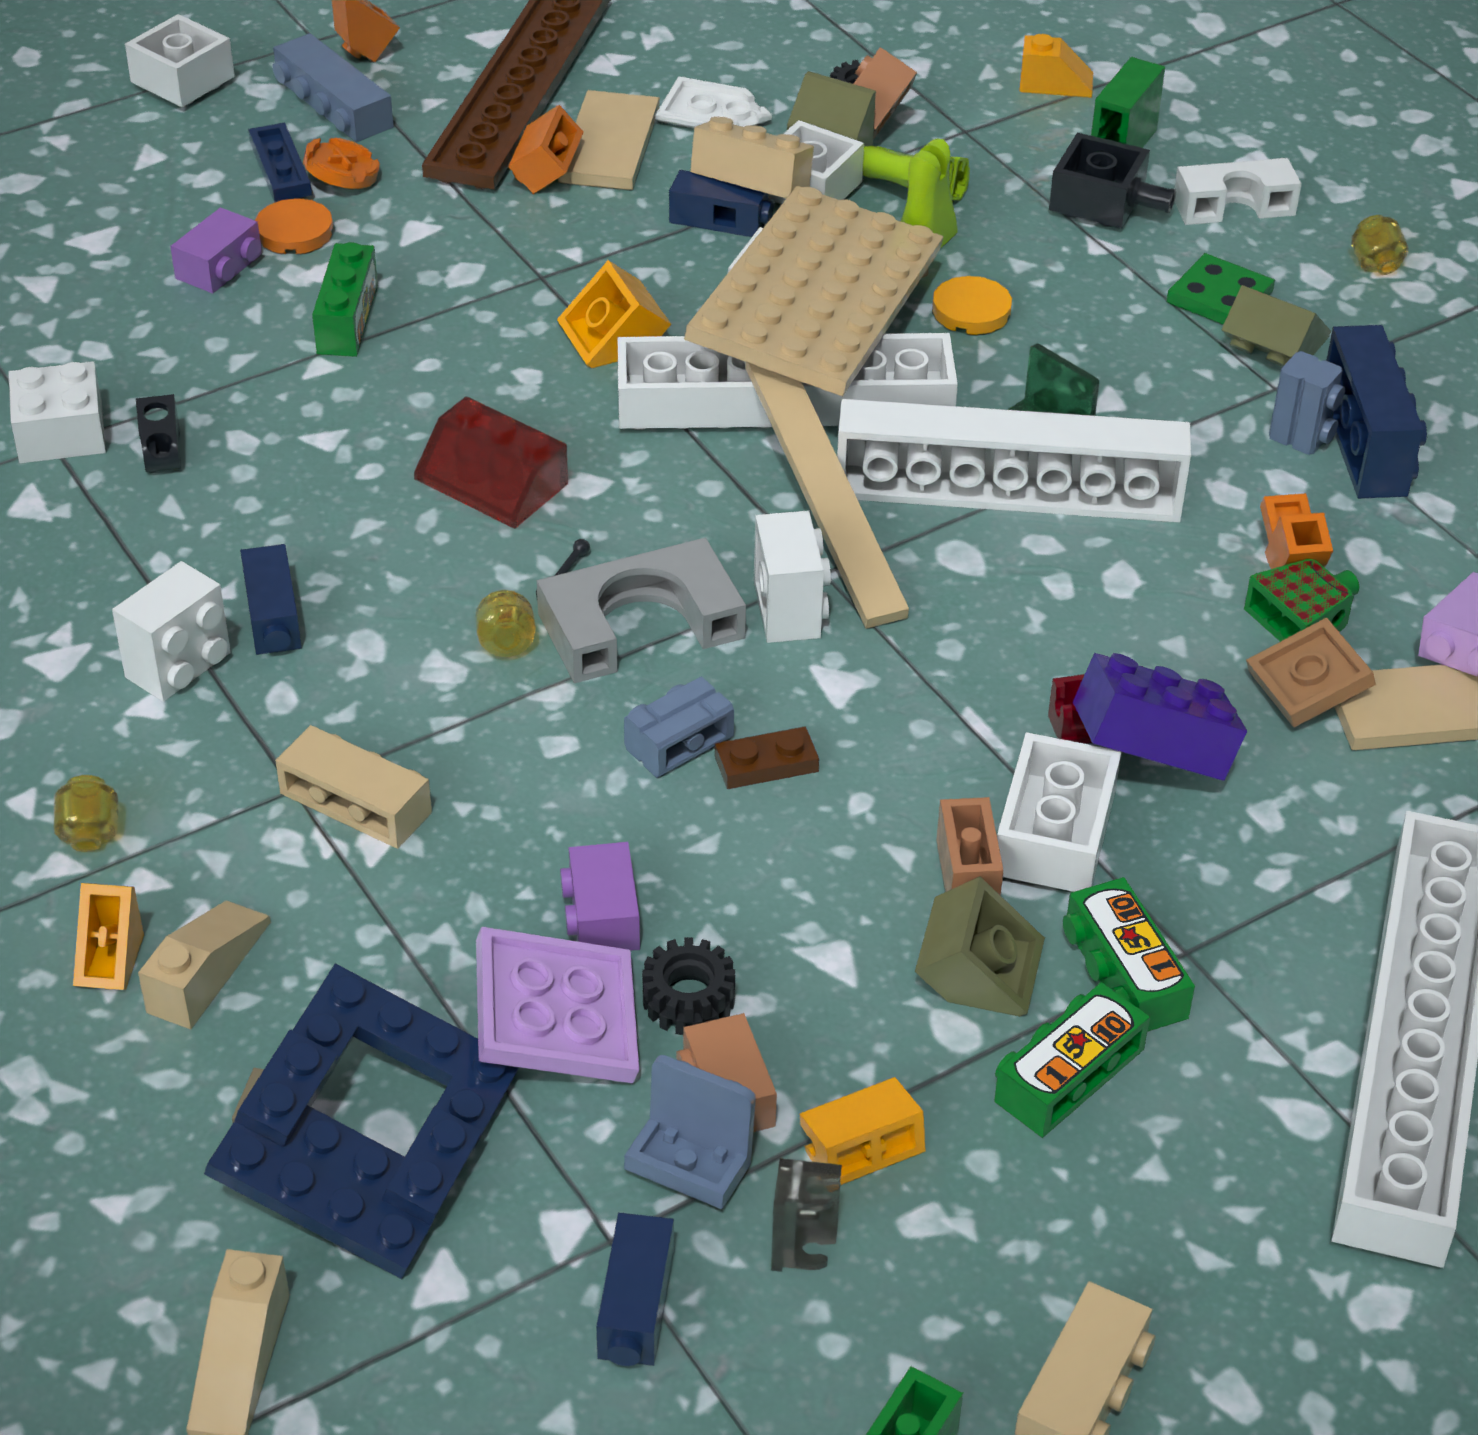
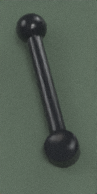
M578 539L574 542L573 552L555 575L567 573L580 556H584L589 552L590 544L587 540Z

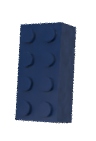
M1383 325L1333 326L1326 361L1340 366L1342 370L1340 385L1345 387V394L1341 404L1333 414V419L1338 420L1335 437L1358 499L1408 497L1412 479H1416L1419 473V448L1425 445L1427 439L1426 423L1424 420L1419 419L1416 411L1415 395L1409 393L1407 389L1405 370L1403 367L1398 366L1395 358V345L1392 341L1388 340Z

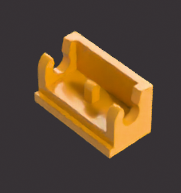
M896 1077L799 1113L800 1125L813 1142L805 1145V1150L814 1166L824 1177L825 1184L829 1189L926 1151L923 1110Z

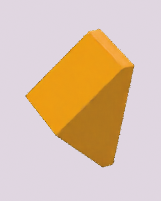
M81 883L73 986L117 990L127 989L144 936L136 892L133 886Z

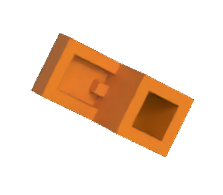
M1306 493L1264 496L1260 508L1269 542L1265 555L1270 568L1274 569L1305 559H1314L1325 568L1333 553V547L1324 512L1311 513Z

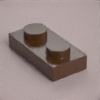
M806 726L715 743V759L727 789L819 772V756Z

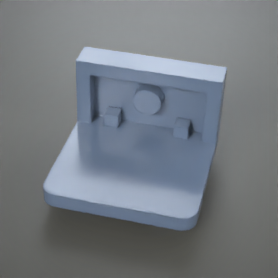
M666 1055L658 1056L652 1064L650 1118L625 1153L624 1169L723 1209L751 1165L756 1103L754 1092L736 1081L724 1079L696 1068L685 1061H679Z

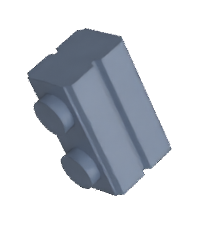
M1303 351L1296 352L1281 368L1269 431L1271 440L1286 446L1291 444L1293 449L1308 455L1314 454L1323 443L1329 444L1338 427V420L1333 419V414L1341 404L1345 394V387L1340 385L1342 375L1340 366L1325 360L1318 361V357Z
M702 676L686 685H675L665 696L648 705L640 704L624 717V745L626 750L639 762L642 761L643 766L656 778L713 748L715 743L723 742L734 736V708L732 703L720 692L716 693L715 688Z

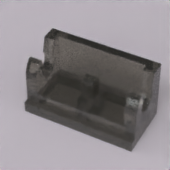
M780 1158L773 1203L771 1271L782 1272V1267L804 1270H820L827 1267L828 1256L819 1253L815 1255L808 1254L803 1250V1246L811 1242L819 1245L836 1244L842 1165Z

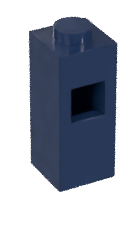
M679 170L669 189V223L753 237L760 227L763 228L764 224H767L773 216L774 203L768 200V193L695 174L690 171Z
M279 544L240 550L256 655L302 649L286 545Z
M618 1212L596 1325L597 1359L609 1360L621 1366H633L636 1364L654 1366L674 1254V1219Z

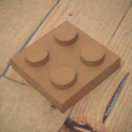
M1328 618L1246 659L1250 674L1293 727L1376 685L1373 671Z

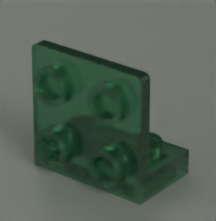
M1036 343L1029 350L1025 397L1007 410L1095 416L1100 382L1097 377L1041 344Z

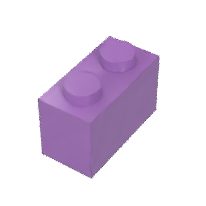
M221 207L170 246L175 279L212 294L262 255L258 222Z
M619 842L569 847V868H560L563 898L572 897L573 905H565L567 936L577 935L578 942L628 949L630 951L640 950L639 910L629 843Z

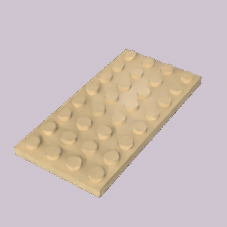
M796 186L687 324L684 340L843 396L940 251L944 236L933 233L932 230L925 226H912L898 221L888 213H875L863 209L853 201L837 200L823 195L815 188Z

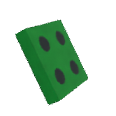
M1204 253L1168 290L1166 302L1224 325L1241 285L1270 295L1274 289L1275 279Z

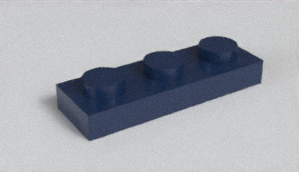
M285 122L248 129L250 144L274 202L312 196L311 182Z

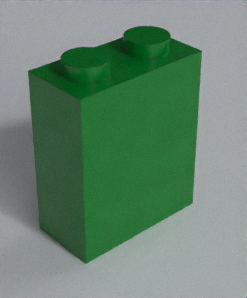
M1130 57L1095 99L1091 136L1143 148L1157 131L1165 66Z

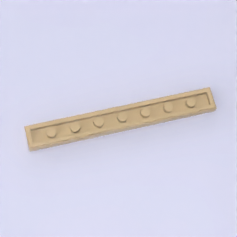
M746 362L745 369L818 527L821 529L824 540L865 628L908 618L909 607L802 382Z

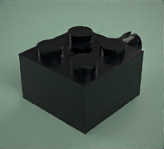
M1077 132L1053 170L1049 210L1062 213L1071 218L1078 217L1098 222L1107 227L1122 228L1133 208H1136L1138 205L1170 213L1175 202L1176 189L1146 183L1149 149Z

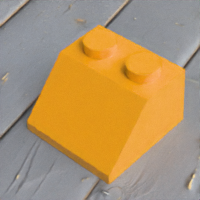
M609 260L557 319L586 365L591 368L618 362V337L663 336L665 331L672 325L643 283Z

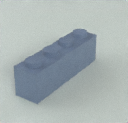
M311 33L273 47L275 59L273 72L278 82L288 87L299 99H303L319 115H323L339 131L344 132L355 142L394 128L391 95Z

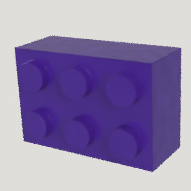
M1094 652L1073 700V704L1093 744L1225 781L1247 733V729L1239 718L1236 708L1232 706L1224 693V688L1219 684L1207 679H1198L1197 682L1183 679L1177 672L1163 666H1156L1154 670L1142 667L1130 657L1118 653H1113L1111 657Z

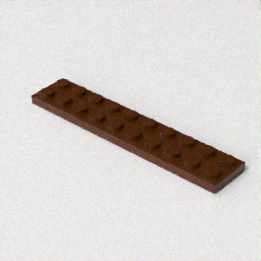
M529 0L422 163L423 177L438 179L445 183L455 182L472 185L479 189H495L509 166L526 126L539 118L611 0Z

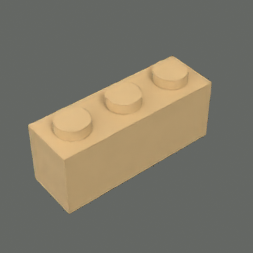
M711 117L709 122L694 127L690 172L787 199L796 186L810 187L814 146L800 142V138L795 135L781 134L775 136L766 133V129L761 126L748 125L742 127L734 125L733 120L727 117Z
M312 725L275 760L280 794L398 849L432 813L429 779L423 777L417 771L401 767L382 758L375 752L366 751L343 740L336 734H329Z
M1088 1281L1018 1412L1015 1435H1109L1111 1425L1105 1421L1111 1409L1121 1412L1124 1408L1134 1382L1133 1379L1128 1377L1134 1364L1143 1368L1153 1349L1156 1335L1148 1332L1153 1309Z

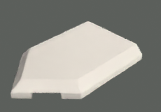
M685 77L677 78L655 115L658 122L694 128L709 122L711 117H727L733 120L734 125L742 127L748 125L756 126L772 120V114L764 106L759 107L754 101L755 97L746 88Z

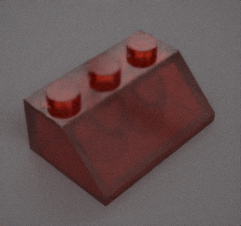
M466 396L438 418L414 471V479L515 529L568 485L567 444Z

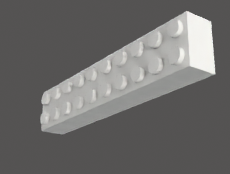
M1406 811L1396 849L1331 1242L1443 1268L1456 1230L1478 1060V825Z

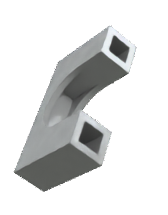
M706 538L536 580L538 615L574 684L618 672L617 638L605 617L614 609L628 603L648 601L674 608L686 619L702 649L745 639L746 604Z

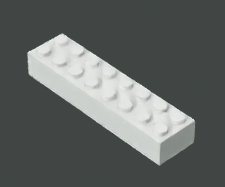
M950 333L884 334L843 396L802 382L822 426H839L842 399L956 406L957 378ZM685 336L618 337L619 429L772 427L745 369V361L684 340Z
M842 399L837 458L857 500L1180 522L1191 459L1190 422Z

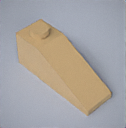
M226 900L166 936L138 972L146 1013L192 1029L271 923L270 916Z
M227 1249L211 1297L188 1419V1435H248L290 1296L283 1256Z

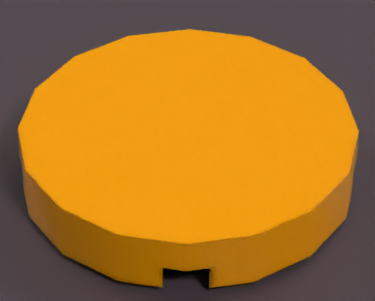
M976 276L956 277L941 283L934 291L932 313L936 320L949 330L956 331V327L966 329V334H987L1002 328L1008 322V316L1011 315L1012 297L1008 290L996 281Z

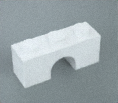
M1288 158L1182 166L1177 168L1174 188L1176 189L1175 204L1185 225L1222 222L1224 207L1228 203H1241L1250 206L1255 210L1259 219L1296 216L1301 182Z

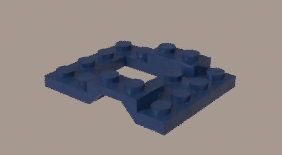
M335 963L293 1030L290 1029L238 1109L235 1121L207 1163L204 1174L402 1279L459 1173L474 1151L518 1072L519 1067L479 1062L478 1038ZM354 1037L447 1086L405 1156L311 1107Z

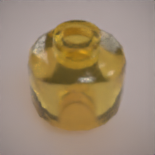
M1373 215L1365 218L1358 224L1351 238V245L1357 260L1366 272H1378L1381 275L1391 274L1400 267V264L1408 255L1409 246L1401 227L1395 219L1390 217Z
M499 590L491 592L478 605L475 615L476 633L479 643L487 652L499 657H512L521 654L529 648L535 638L536 624L532 606L523 595L512 590Z
M81 775L69 779L67 784L61 786L54 795L53 830L55 835L61 841L71 845L74 850L81 852L95 851L101 847V844L109 842L118 832V794L97 776Z

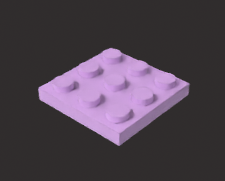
M481 927L476 939L479 1062L633 1083L639 1072L630 950Z

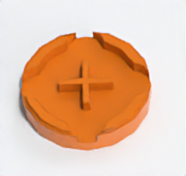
M317 138L307 144L303 164L306 170L317 179L330 185L351 189L369 187L376 182L380 163L378 159H371L372 153L366 147L342 138H330L329 143H320L321 138Z
M298 198L281 200L262 209L255 219L258 222L261 245L279 254H286L285 249H295L296 254H305L317 250L326 244L332 236L333 222L331 212L324 205L313 200Z

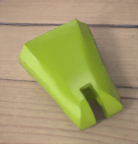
M937 138L930 141L910 158L908 196L901 222L912 226H925L932 230L933 233L944 236L942 248L957 234L958 229L949 183L950 149L944 139Z
M879 146L864 147L862 175L868 178L889 180L908 188L910 158L914 155L904 154ZM950 156L949 183L952 200H961L967 190L970 178L969 159Z

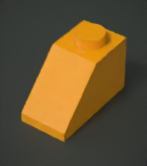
M1047 34L1025 35L1019 92L1092 98L1094 72L1062 38L1051 37Z

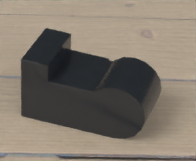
M174 394L135 398L138 431L145 471L155 472L181 469L180 431ZM161 408L168 412V415L161 420L153 421L145 418V414L151 409Z

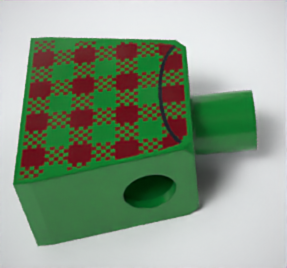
M1305 559L1251 575L1244 610L1280 642L1325 618H1328L1340 632L1348 624L1354 595L1359 592V582L1354 573L1349 570L1333 575L1316 560Z

